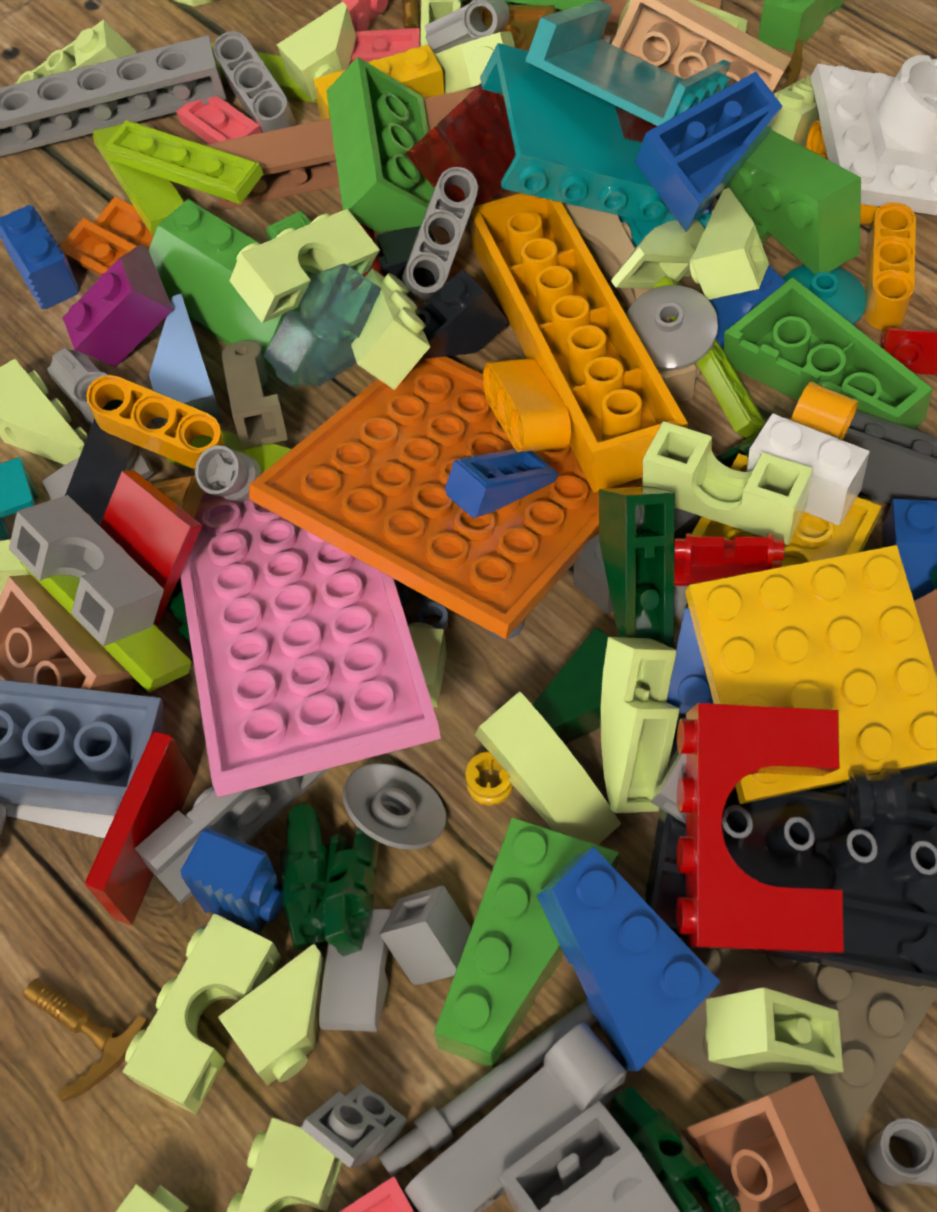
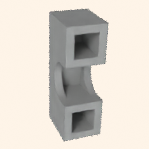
M66 495L17 511L9 550L39 581L55 575H71L80 578L71 614L103 647L153 626L164 589L74 500Z

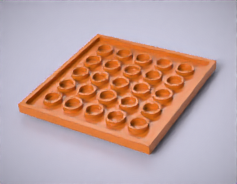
M448 357L420 359L395 390L381 380L376 379L249 484V500L505 640L575 563L587 542L599 533V491L593 493L570 444L567 448L533 451L558 473L556 481L494 512L472 518L447 496L445 487L454 460L514 449L486 400L483 374ZM643 478L610 488L642 487Z

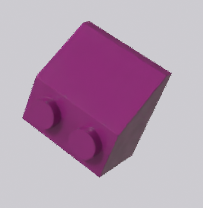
M139 245L120 257L103 273L97 282L77 303L70 307L69 311L62 318L74 350L116 367L173 308L148 248Z

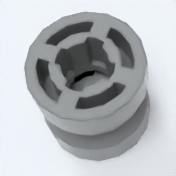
M218 445L206 449L200 455L195 468L196 481L201 489L209 494L222 496L225 499L236 502L249 500V484L262 474L261 467L257 461L249 455L236 452L226 446Z

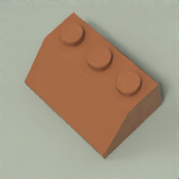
M32 575L9 576L0 595V680L131 694L137 682L135 678Z
M814 1075L763 1094L683 1129L687 1140L695 1148L697 1154L705 1160L738 1200V1203L741 1205L740 1212H876Z

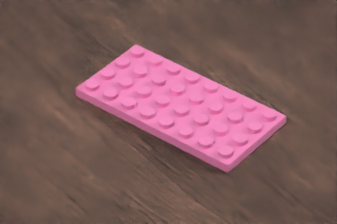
M205 491L194 518L202 525V528L180 576L211 780L217 798L441 739L438 721L394 579L251 500L236 502Z

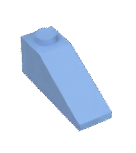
M182 295L172 296L171 305L173 310L166 316L149 374L153 391L213 416L218 423H221L223 421ZM165 418L153 419L155 423L164 421V424L168 422Z

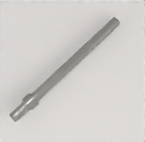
M586 1000L437 1111L433 1106L414 1121L417 1126L378 1155L390 1176L395 1175L430 1147L435 1152L453 1139L452 1131L543 1063L548 1051L574 1027L583 1022L589 1027L596 1023L598 1019L593 1017Z

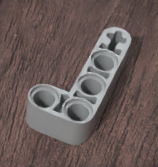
M585 1022L577 1025L548 1051L544 1058V1067L422 1170L408 1184L404 1193L418 1212H484L505 1193L498 1177L499 1174L597 1101H600L604 1106L624 1085L627 1071Z

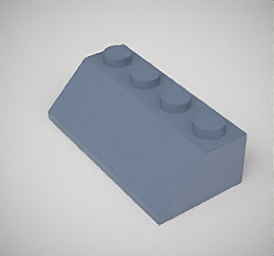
M0 680V802L115 816L151 734L154 731L163 733L162 699Z

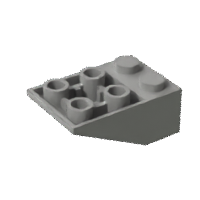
M597 1101L498 1175L509 1204L515 1212H679L639 1150L600 1101Z

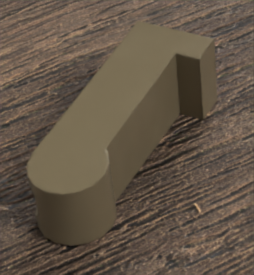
M248 340L228 345L222 351V361L241 450L288 440L278 394L266 397L263 394L262 387L267 382L268 375L260 345Z

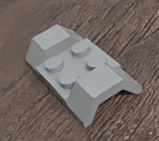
M330 768L218 798L212 786L197 798L193 809L187 814V817L180 811H177L139 844L135 850L152 873L182 905L193 894L182 879L180 870L203 829L207 827L248 844Z

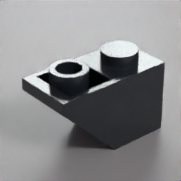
M463 269L445 283L433 297L415 312L425 324L423 331L430 345V348L421 359L477 353L510 323L487 293Z

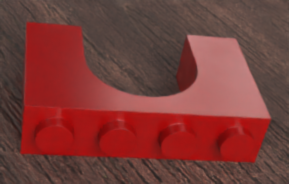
M696 704L686 713V719H680L677 731L679 754H686V777H680L677 786V808L679 813H686V837H679L676 853L678 872L686 873V897H679L676 907L678 933L685 934V944L687 947L844 953L842 890L784 888L761 883L747 875L735 863L729 854L722 833V814L726 800L732 789L744 777L753 774L824 776L840 769L839 710Z

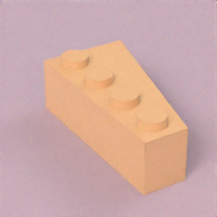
M632 0L612 42V45L682 79H687L724 59L731 63L726 76L731 77L729 86L756 71L772 93L792 59L687 0Z

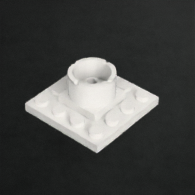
M928 55L911 57L905 61L896 77L883 73L852 70L844 66L835 67L817 64L811 75V81L828 160L861 177V204L880 207L886 203L897 202L910 207L913 212L937 215V58L931 59Z

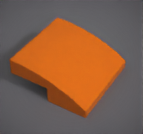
M114 197L93 223L82 218L59 247L66 258L101 276L120 257L139 245H143L149 250L154 234L150 233L133 205Z

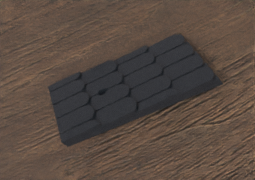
M680 719L676 725L667 773L679 754L677 731ZM937 763L899 770L904 780L907 796V816L903 825H888L884 820L873 821L869 827L855 828L851 822L847 807L846 782L743 804L739 802L736 786L732 789L723 809L722 833L729 854L747 875L761 883L774 887L842 890L844 953L750 951L802 963L813 962L916 987L928 986L937 989ZM660 808L645 902L677 936L685 938V934H679L677 931L676 907L678 898L686 897V873L678 872L676 853L679 837H686V824Z

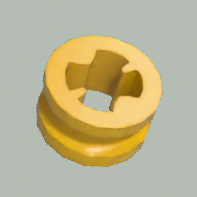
M482 752L474 756L467 764L465 771L468 793L473 800L482 805L492 806L504 802L510 796L513 789L512 783L508 780L510 775L490 752ZM489 769V774L492 775L493 770L499 771L500 785L491 788L488 782L486 788L481 787L480 772Z

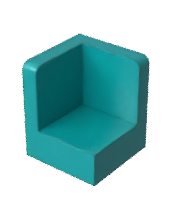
M20 457L0 463V541L10 538L5 516L34 506V499L39 498L35 483Z

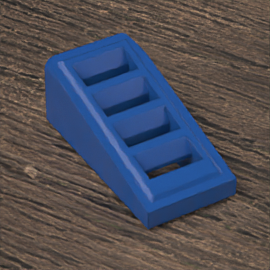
M516 449L454 460L445 492L472 518L494 512L554 483L558 473L533 451L517 452Z

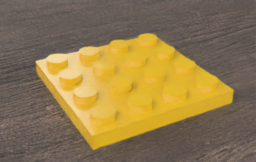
M897 545L692 584L686 588L685 595L714 704L839 710L840 769L824 776L753 774L746 776L736 784L740 804L846 782L849 780V771L863 770L868 775H878L882 769L886 768L904 770L937 763V676Z

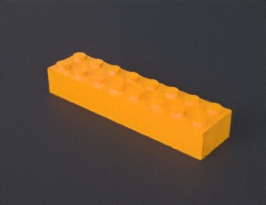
M519 193L472 207L469 221L473 251L510 322L526 358L536 360L569 412L571 421V439L569 444L593 493L599 491V489H607L643 478V458L663 421L687 429L688 423L562 202Z

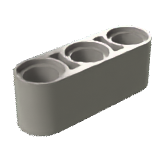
M236 31L220 35L213 44L216 60L227 83L250 118L260 125L261 132L296 126V121L284 92L248 39L242 33Z
M453 167L443 172L431 195L402 276V282L409 289L407 295L415 301H428L442 288L447 279L478 191L476 178L465 168ZM451 184L457 185L463 190L465 200L462 202L451 201L445 195L444 187ZM434 226L443 227L449 233L450 242L444 245L433 242L429 237L428 229ZM416 268H427L433 273L435 284L431 287L420 286L413 278V271Z

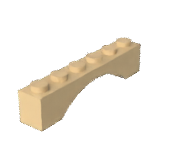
M562 203L602 274L612 283L611 280L617 270L635 250L632 245V234L626 222L621 223L619 217L614 214ZM616 288L625 301L628 310L641 295L652 290L647 288ZM670 317L662 319L666 323L673 322ZM696 363L678 370H658L676 403L693 398L695 379L700 376V369Z

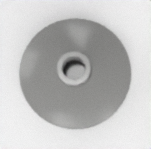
M667 285L652 289L641 295L631 305L626 314L658 370H678L695 364L710 351L717 337L718 321L714 307L704 295L689 287ZM666 317H677V319L671 323H666L662 321V319Z
M380 763L364 765L353 771L344 785L343 803L352 821L368 836L385 845L399 849L424 848L434 843L445 828L446 812L440 797L427 782L406 769Z

